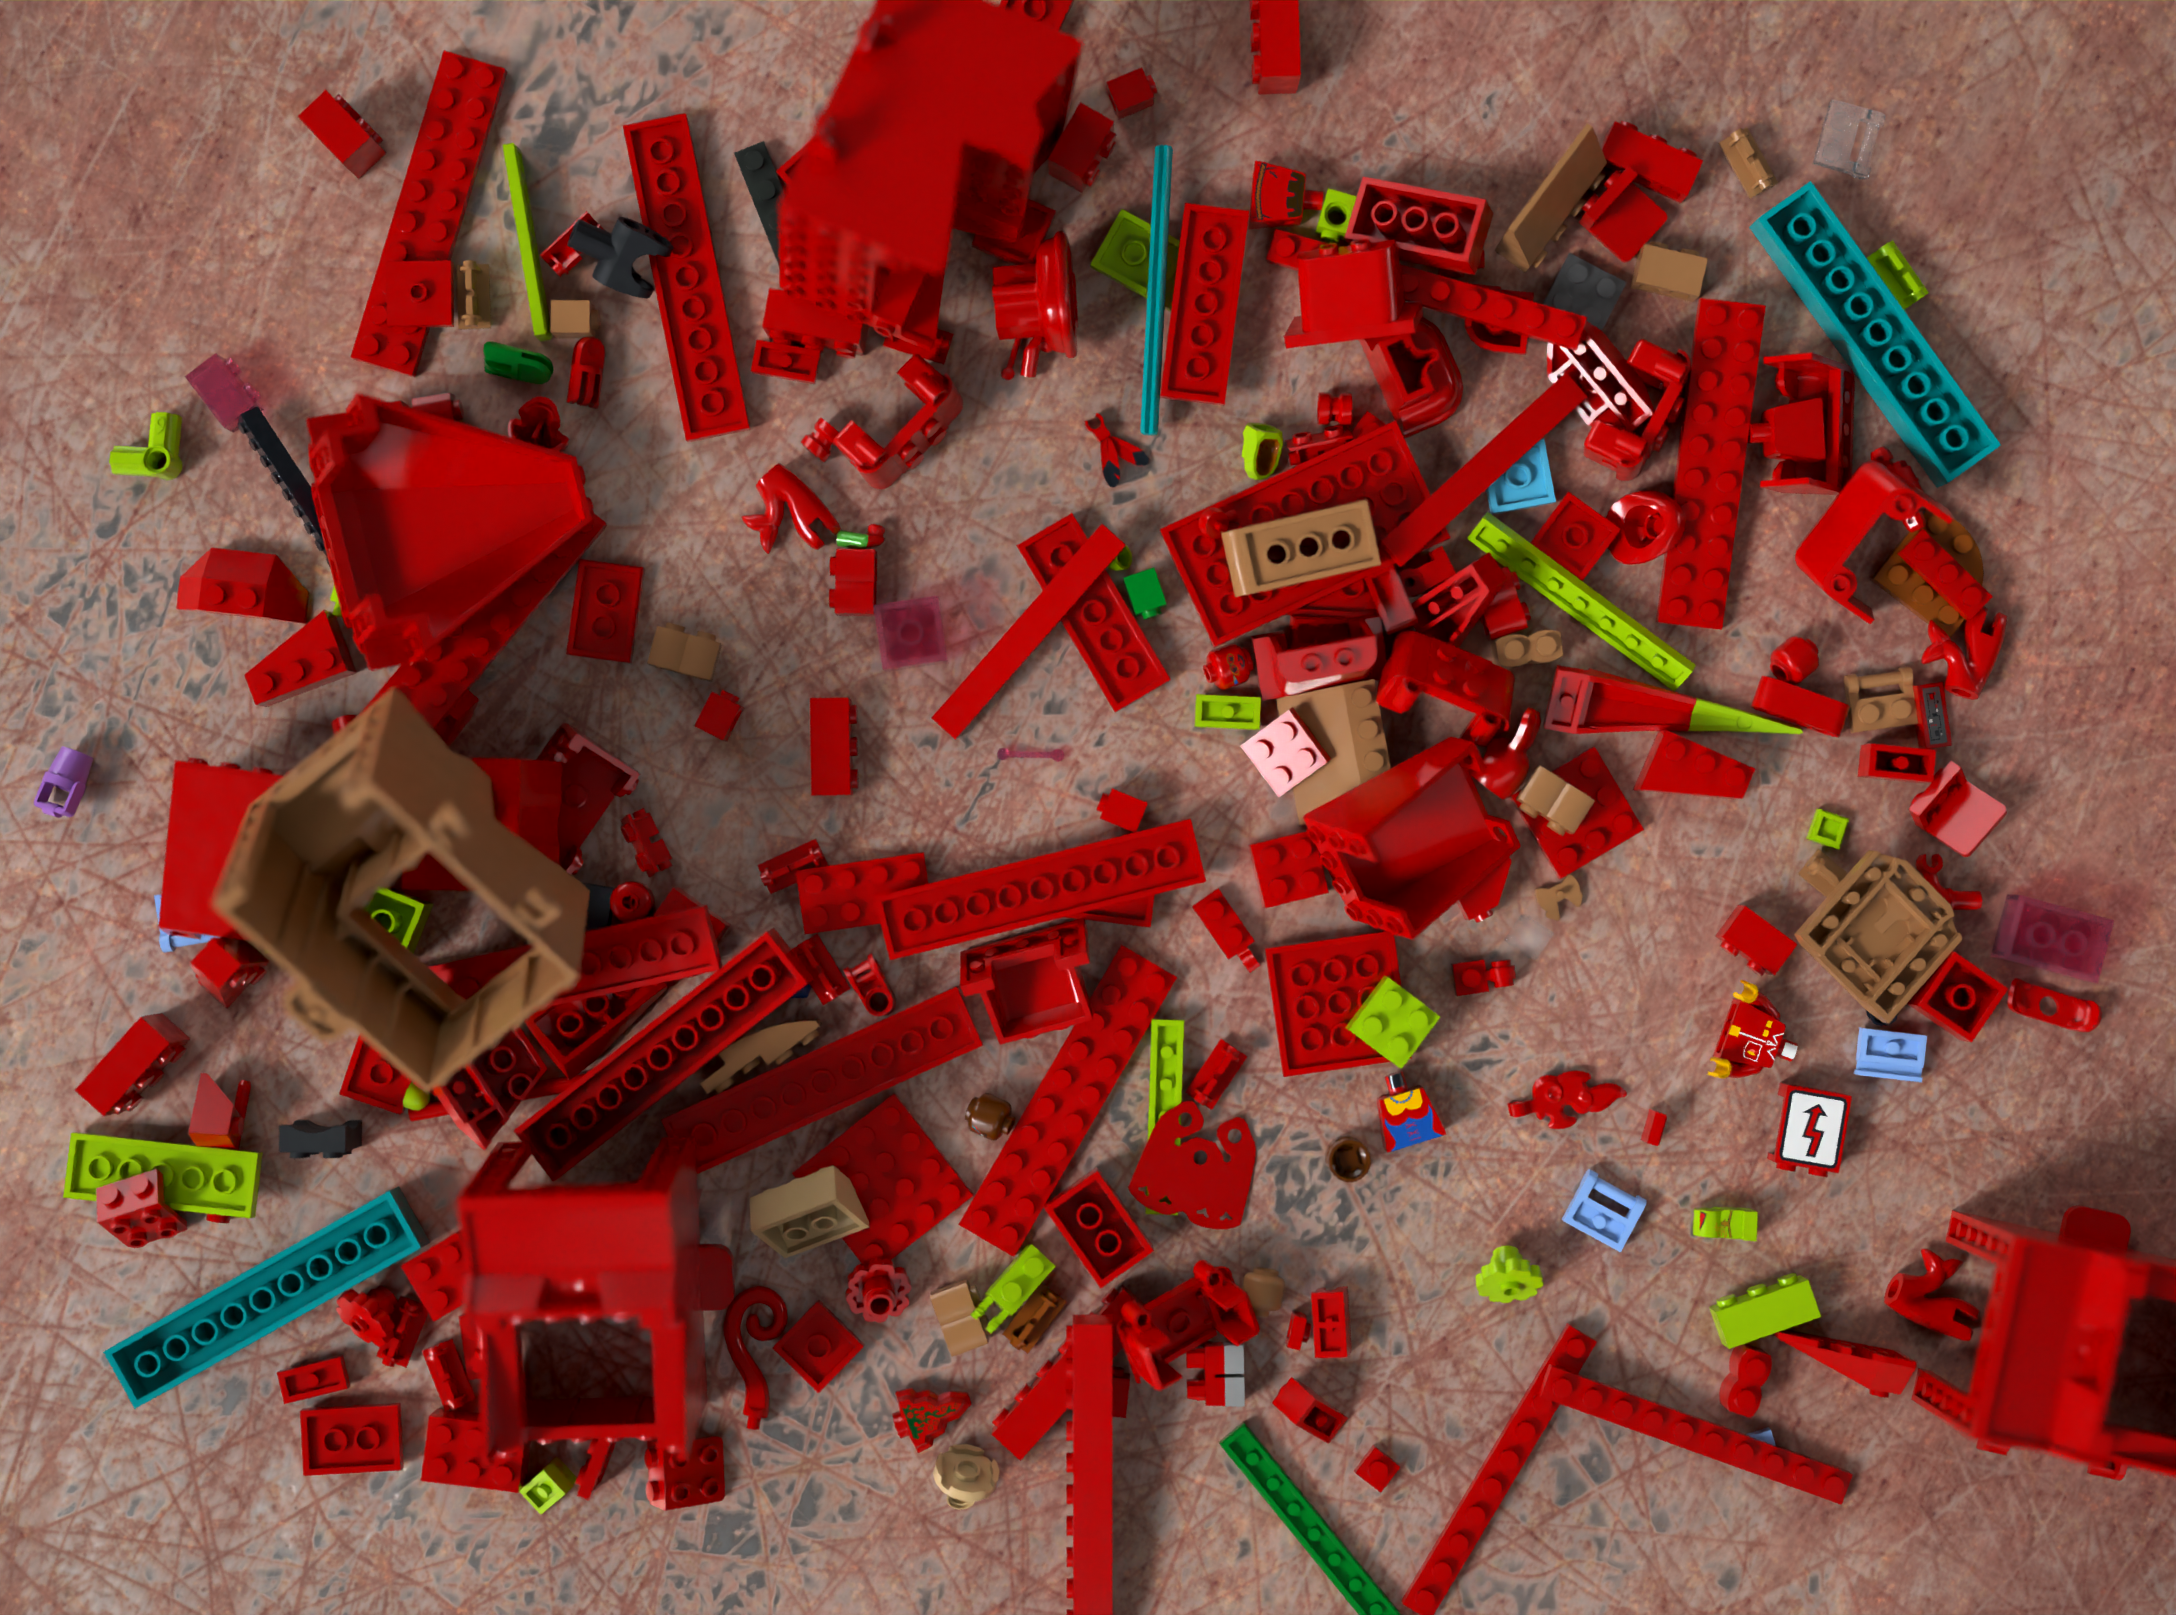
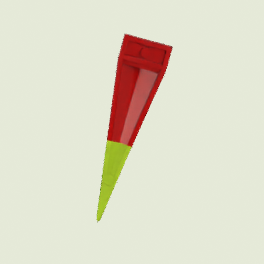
M1557 665L1543 721L1544 729L1572 734L1662 730L1803 733L1800 726L1589 668L1584 670Z

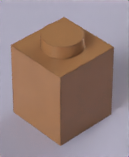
M551 300V333L556 338L581 339L586 336L595 337V329H600V311L595 310V306L590 300Z

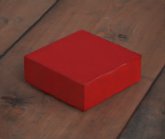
M1649 1109L1641 1140L1655 1146L1660 1145L1667 1115Z

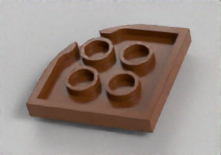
M1925 508L1922 513L1926 520V527L1922 529L1977 582L1983 585L1982 557L1971 534L1954 518L1949 525ZM1908 531L1871 578V581L1927 624H1929L1930 620L1934 621L1951 638L1965 619L1897 554L1917 533Z

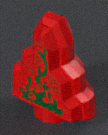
M910 1387L895 1391L899 1411L892 1413V1417L900 1438L909 1436L916 1451L920 1453L932 1447L934 1438L945 1433L947 1423L960 1418L971 1406L972 1402L968 1392L950 1390L936 1394L930 1389L916 1392Z

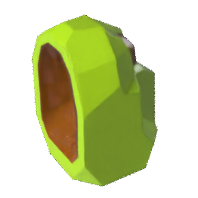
M1248 422L1243 431L1242 457L1244 458V469L1249 478L1255 480L1266 479L1272 475L1278 466L1283 446V432L1271 425Z

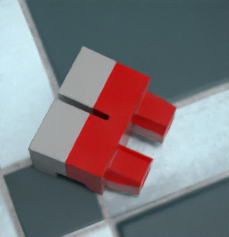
M1206 1341L1203 1343V1346H1197L1186 1353L1187 1368H1204V1379H1187V1399L1205 1401L1206 1406L1245 1407L1244 1344L1237 1347L1230 1341Z

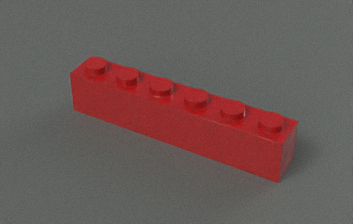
M1124 1285L1118 1290L1114 1287L1110 1289L1101 1300L1104 1306L1096 1314L1092 1311L1088 1314L1112 1315V1359L1123 1348L1117 1331V1324L1123 1319L1121 1313L1123 1305L1130 1300L1136 1301L1141 1306L1145 1305ZM1066 1339L1058 1347L1057 1350L1060 1354L1053 1362L1049 1359L1046 1360L1035 1373L1038 1376L1037 1380L1031 1386L1026 1383L1016 1393L1014 1399L1017 1402L1009 1410L1004 1407L992 1420L995 1426L992 1428L991 1435L1020 1461L1067 1410L1066 1389H1073V1377H1066V1357H1073V1346H1066Z

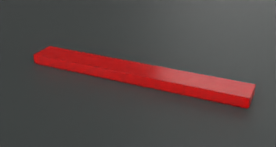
M1567 373L1563 374L1386 535L1379 544L1399 567L1403 566L1588 396Z
M1101 524L931 718L950 736L957 739L1127 545L1104 524Z

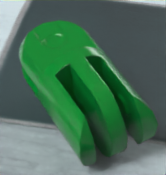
M494 341L484 344V371L486 373L537 385L547 383L551 379L554 366L547 356Z

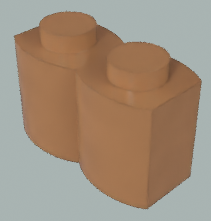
M666 622L665 628L657 626L647 664L712 682L722 647L721 643L715 641L717 636L698 631L696 636L684 633L685 627Z
M1541 630L1529 636L1511 634L1490 644L1493 664L1505 669H1513L1525 663L1543 665L1563 656L1561 633L1555 630Z
M1540 765L1535 768L1516 798L1517 801L1522 803L1519 807L1520 810L1533 818H1536L1538 814L1549 821L1547 827L1562 836L1565 832L1569 834L1575 833L1595 801Z
M964 1279L930 1292V1299L952 1357L989 1344L988 1335L992 1333L986 1330L989 1323L987 1315L981 1316L976 1320L971 1316L977 1304L981 1303V1297L975 1284L970 1286L968 1279Z

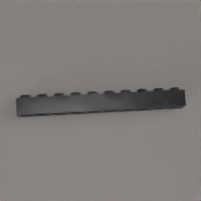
M257 406L240 414L238 421L239 430L242 434L247 435L251 448L254 451L257 450L262 465L265 468L268 467L272 480L275 484L280 485L284 498L291 502L295 515L298 518L301 517L305 523V530L309 535H313L319 551L324 552L329 565L312 498L311 486L259 407Z

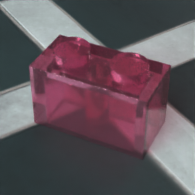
M215 353L187 374L185 378L225 429L234 433L239 429L238 421L240 414L257 406L261 412L264 408L258 402L261 399L258 391L249 382L245 385L238 376L242 371L234 360L230 357L225 359Z

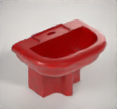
M1059 230L1055 233L1054 238L1047 239L1040 244L1036 252L1035 264L993 267L994 286H992V295L995 306L996 330L1000 340L1042 336L1045 339L1046 345L1051 350L1065 353L1068 358H1074L1078 353L1076 278L1073 272L1072 253L1068 236L1065 231Z
M1422 317L1415 333L1359 340L1394 420H1396L1404 439L1444 422L1455 413L1462 401L1464 386L1460 370L1444 335L1437 325Z

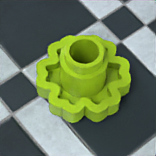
M1514 1246L1496 1248L1490 1259L1491 1263L1482 1266L1481 1273L1475 1276L1479 1295L1489 1296V1300L1492 1302L1509 1303L1514 1299L1523 1301L1537 1295V1289L1543 1286L1540 1266L1530 1265V1261L1523 1259L1519 1250Z

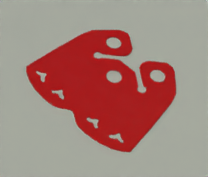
M1193 1101L1181 1102L1164 1113L1157 1121L1137 1164L1128 1189L1138 1202L1155 1212L1171 1215L1183 1211L1192 1223L1201 1227L1216 1230L1235 1228L1241 1225L1256 1157V1146L1248 1124L1243 1118L1236 1117L1219 1125L1217 1137L1225 1152L1231 1156L1229 1162L1223 1160L1224 1156L1215 1142L1200 1137L1192 1138L1183 1142L1180 1146H1176V1138L1182 1139L1201 1130L1204 1124V1118ZM1185 1112L1192 1116V1123L1187 1127L1181 1126L1178 1121L1179 1116ZM1232 1129H1238L1241 1132V1139L1237 1143H1232L1228 1139V1133ZM1199 1150L1207 1154V1160L1202 1165H1198L1194 1161V1154ZM1147 1186L1149 1196H1146L1144 1191H1140L1138 1188ZM1167 1196L1168 1199L1171 1201V1204H1168L1165 1201L1159 1202V1200ZM1206 1208L1208 1217H1205L1204 1214H1198L1197 1211ZM1227 1212L1232 1217V1220L1228 1218L1220 1220L1219 1218Z

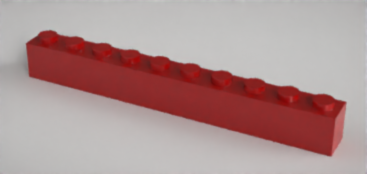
M1073 1315V1325H1066V1346H1073V1357H1066V1377H1073V1389H1066V1409H1073V1421H1066V1441H1073V1453H1066V1473H1073V1484H1066V1504H1073V1516H1067L1066 1534L1067 1536H1073V1547H1067V1567H1073V1578H1067V1598H1073V1609H1067V1615H1112V1315Z

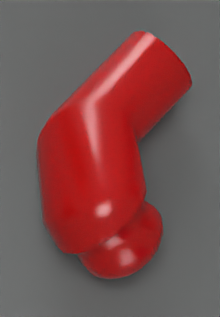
M1033 337L1025 347L1020 375L1031 378L1036 377L1040 352L1050 353L1052 351L1046 345L1044 337Z

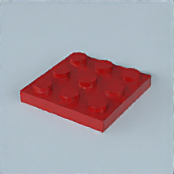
M1595 746L1551 771L1595 800L1574 834L1565 832L1562 836L1547 827L1549 821L1538 814L1536 818H1533L1520 810L1519 807L1522 803L1517 801L1516 798L1522 789L1510 797L1559 879L1571 874L1644 830Z

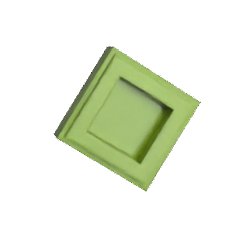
M1816 809L1806 839L1839 850L1850 819L1822 809Z

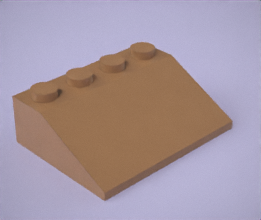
M1588 123L1585 125L1511 224L1494 250L1524 273L1531 265L1535 268L1539 266L1548 254L1543 248L1550 239L1556 243L1566 230L1567 226L1563 224V221L1569 213L1574 217L1586 203V200L1582 198L1588 188L1595 191L1606 176L1601 170L1607 164V161L1591 125Z
M1374 679L1276 699L1279 717L1293 707L1331 758L1330 761L1292 788L1299 825H1305L1303 816L1310 811L1391 769L1380 707L1376 702L1377 691Z

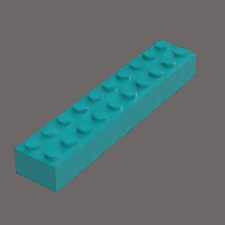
M1811 181L1749 226L1936 488L1949 483L2001 446Z
M398 1186L103 1351L133 1407L136 1409L429 1244L430 1241Z

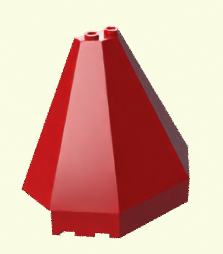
M358 392L347 406L346 412L306 418L312 443L308 444L310 468L313 470L315 483H311V491L344 623L347 628H353V640L360 653L365 654L370 671L409 663L412 665L592 521L594 508L590 497H586L583 486L586 483L585 472L581 465L578 466L576 456Z

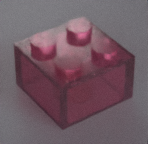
M938 596L873 605L882 669L885 672L949 663L941 604Z

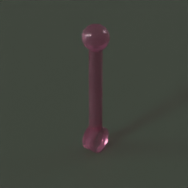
M1000 748L997 751V757L1000 760H1006L1008 757L1052 758L1054 761L1060 762L1064 758V752L1061 749H1055L1053 752L1008 751L1006 748Z

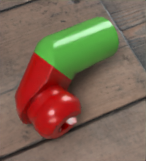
M870 524L867 529L868 534L841 530L837 535V545L853 549L880 546L885 540L883 537L885 528L881 525Z

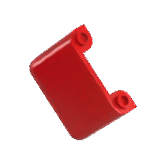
M563 723L552 735L536 760L562 762L561 809L557 825L560 846L559 867L570 875H575L584 862V859L581 858V845L614 797L621 798L625 794L630 795L633 793L638 785L639 779L637 778L640 773L568 723ZM572 783L581 784L587 790V801L581 807H570L563 799L565 788ZM580 786L570 787L566 794L567 800L574 805L582 803L585 799L584 789Z

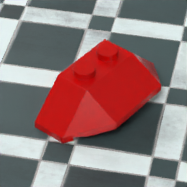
M1586 321L1577 351L1548 343L1547 376L1554 383L1563 374L1567 373L1588 396L1575 408L1588 426H1593L1595 420H1599L1620 431L1625 429L1632 432L1654 414L1655 410L1643 379L1631 365L1626 363L1627 360L1602 330Z
M212 547L180 577L176 609L306 624L309 591L278 555Z

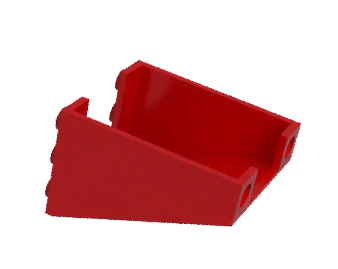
M1451 736L1303 816L1308 828L1307 834L1316 844L1321 854L1319 857L1320 861L1328 869L1333 879L1332 885L1337 893L1341 895L1345 904L1344 910L1353 921H1359L1371 925L1373 928H1380L1391 932L1396 936L1400 935L1414 940L1521 847L1509 820L1488 815L1468 769L1483 772L1486 769L1475 742ZM1498 827L1503 830L1507 838L1501 834Z
M189 757L187 761L175 760L158 928L166 934L201 939L203 934L254 942L212 904L249 805L285 776L273 774L272 770L262 767H253L252 771L242 770L239 765L228 762H221L220 766L208 765L206 760Z

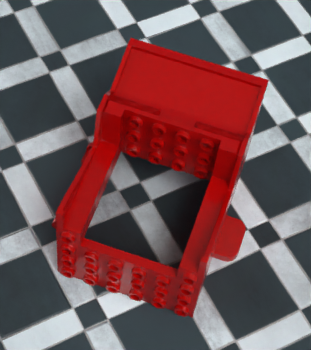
M876 0L867 20H863L857 32L858 39L823 112H820L814 121V131L779 202V288H782L787 295L797 299L803 297L812 301L816 307L824 311H836L843 314L852 323H864L874 327L875 331L883 336H895L931 352L936 341L951 230L957 229L1016 243L1026 221V209L1033 175L1049 158L1067 126L1084 41L988 0Z
M663 1137L638 1184L510 1187L532 1154L531 1141L498 1142L457 1198L466 1269L464 1296L465 1334L474 1333L475 1358L480 1360L481 1467L491 1466L497 1453L501 1457H512L522 1453L528 1440H538L539 1443L549 1444L558 1441V1439H571L573 1442L583 1443L590 1441L592 1438H605L606 1441L616 1442L626 1437H638L642 1441H650L657 1438V1449L678 1452L677 1461H687L708 1400L703 1311H717L727 1308L735 1294L734 1260L730 1249L722 1244H700L695 1137ZM635 1315H639L640 1329L651 1328L655 1397L639 1395V1397L580 1399V1397H574V1399L526 1400L521 1323L530 1321L531 1318H545V1321L558 1322L566 1319V1317H579L582 1321H593L601 1316H614L617 1320H628L634 1318Z
M2075 1205L2066 1210L2063 1215L2060 1233L1952 1210L1945 1242L1997 1264L1972 1382L1968 1394L1934 1372L1918 1368L1911 1400L1969 1438L1978 1440L1976 1446L1978 1450L2006 1456L2010 1447L2049 1453L2071 1461L2087 1464V1473L2118 1481L2124 1478L2128 1466L2176 1478V1436L2107 1421L2109 1415V1405L2107 1404L2109 1390L2113 1389L2116 1382V1371L2114 1370L2116 1357L2121 1354L2123 1349V1337L2121 1336L2123 1324L2129 1319L2131 1306L2128 1302L2129 1296L2143 1299L2144 1295L2176 1302V1259L2127 1249L2131 1227L2124 1216L2082 1205ZM2108 1461H2112L2111 1467H2108Z

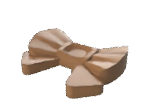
M1571 874L1565 876L1561 883L1549 889L1541 887L1535 889L1536 901L1546 911L1545 916L1556 921L1560 920L1558 902L1565 898L1575 906H1581L1583 894L1580 891L1578 881Z

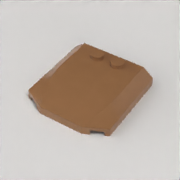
M1873 850L1867 851L1794 934L1799 944L1866 1011L1883 1023L1888 1024L1963 940L1961 933L1956 931L1952 919L1955 916L1952 906L1908 861Z

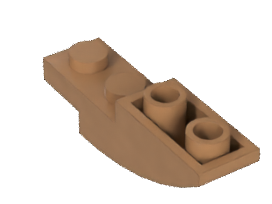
M804 1019L784 1022L744 1037L719 1053L725 1065L701 1082L700 1085L707 1094L714 1089L719 1094L734 1083L731 1077L738 1071L742 1070L746 1074L760 1064L757 1059L758 1056H761L767 1065L774 1060L780 1065L794 1054L790 1048L800 1041L805 1046L820 1035L816 1029L822 1025L819 1019Z

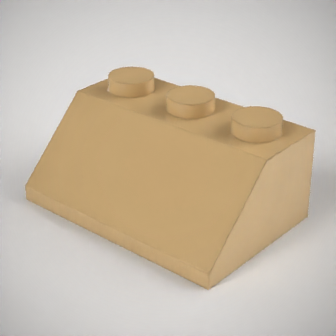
M835 1166L822 1168L816 1173L793 1179L787 1184L774 1189H767L761 1194L749 1198L751 1232L784 1258L869 1228V1221L851 1180Z

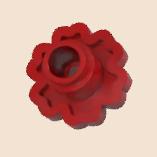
M873 1258L868 1266L858 1264L847 1277L846 1301L850 1305V1310L855 1314L863 1313V1318L867 1322L883 1323L887 1320L888 1315L897 1317L909 1305L908 1293L911 1291V1281L907 1276L906 1270L902 1267L894 1268L893 1261L890 1259Z
M378 1286L376 1289H370L366 1294L363 1292L358 1294L355 1290L349 1289L336 1300L338 1304L336 1311L340 1315L341 1320L348 1326H351L352 1332L365 1342L370 1343L372 1341L376 1346L381 1347L394 1337L395 1334L392 1330L395 1328V1325L391 1321L390 1315L394 1312L397 1299L387 1288Z

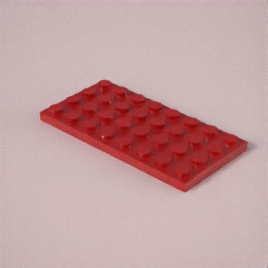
M1395 420L1165 526L1159 531L1208 637L1215 648L1378 571L1397 564L1379 542L1430 496V492ZM1367 500L1381 565L1235 597L1222 537L1218 539L1205 537L1199 530V519L1210 508L1221 509L1224 513L1233 509L1237 513V519L1229 522L1227 531ZM1446 527L1416 554L1449 540L1451 537ZM1337 530L1332 535L1334 547L1337 549L1347 547L1349 536L1346 532ZM1309 537L1302 539L1299 545L1300 552L1307 557L1313 556L1317 551L1316 541ZM1280 545L1269 547L1267 551L1268 560L1273 564L1281 563L1285 558L1283 547Z

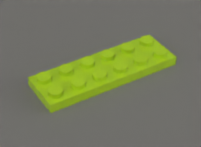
M73 1132L70 1137L63 1198L96 1201V1188L158 1169L163 1174L164 1203L171 1209L255 1218L263 1152Z

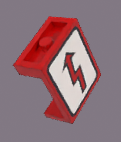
M1780 1082L1778 1095L1784 1097L1779 1130L1775 1153L1768 1152L1767 1159L1777 1162L1776 1168L1796 1172V1166L1809 1168L1808 1174L1828 1177V1172L1839 1173L1852 1096Z

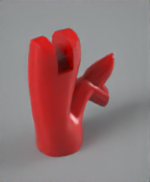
M781 463L772 467L755 486L765 503V513L742 516L745 525L754 531L760 532V543L767 554L770 553L778 535V529L784 516L785 502L788 504L797 533L811 548L819 550L826 545L820 539L818 533L809 527L816 518L834 535L841 530L839 523L821 499Z
M1983 607L1971 620L1966 621V658L1960 647L1950 639L1949 635L1932 620L1928 624V636L1931 640V645L1924 651L1921 662L1922 664H1927L1944 658L1948 664L1944 688L1949 693L1971 700L1979 698L1993 670L2004 640L2007 616L2000 612L1993 618L1988 633L1980 632L1987 615V607Z
M1921 1249L1927 1273L1922 1276L1903 1273L1896 1274L1887 1286L1884 1303L1898 1314L1916 1324L1962 1341H1970L1974 1331L1953 1320L1955 1314L1967 1320L1977 1321L1980 1311L1974 1305L1955 1297H1924L1926 1294L1941 1287L1947 1279L1951 1278L1964 1262L1954 1258L1943 1261L1935 1252L1929 1249Z

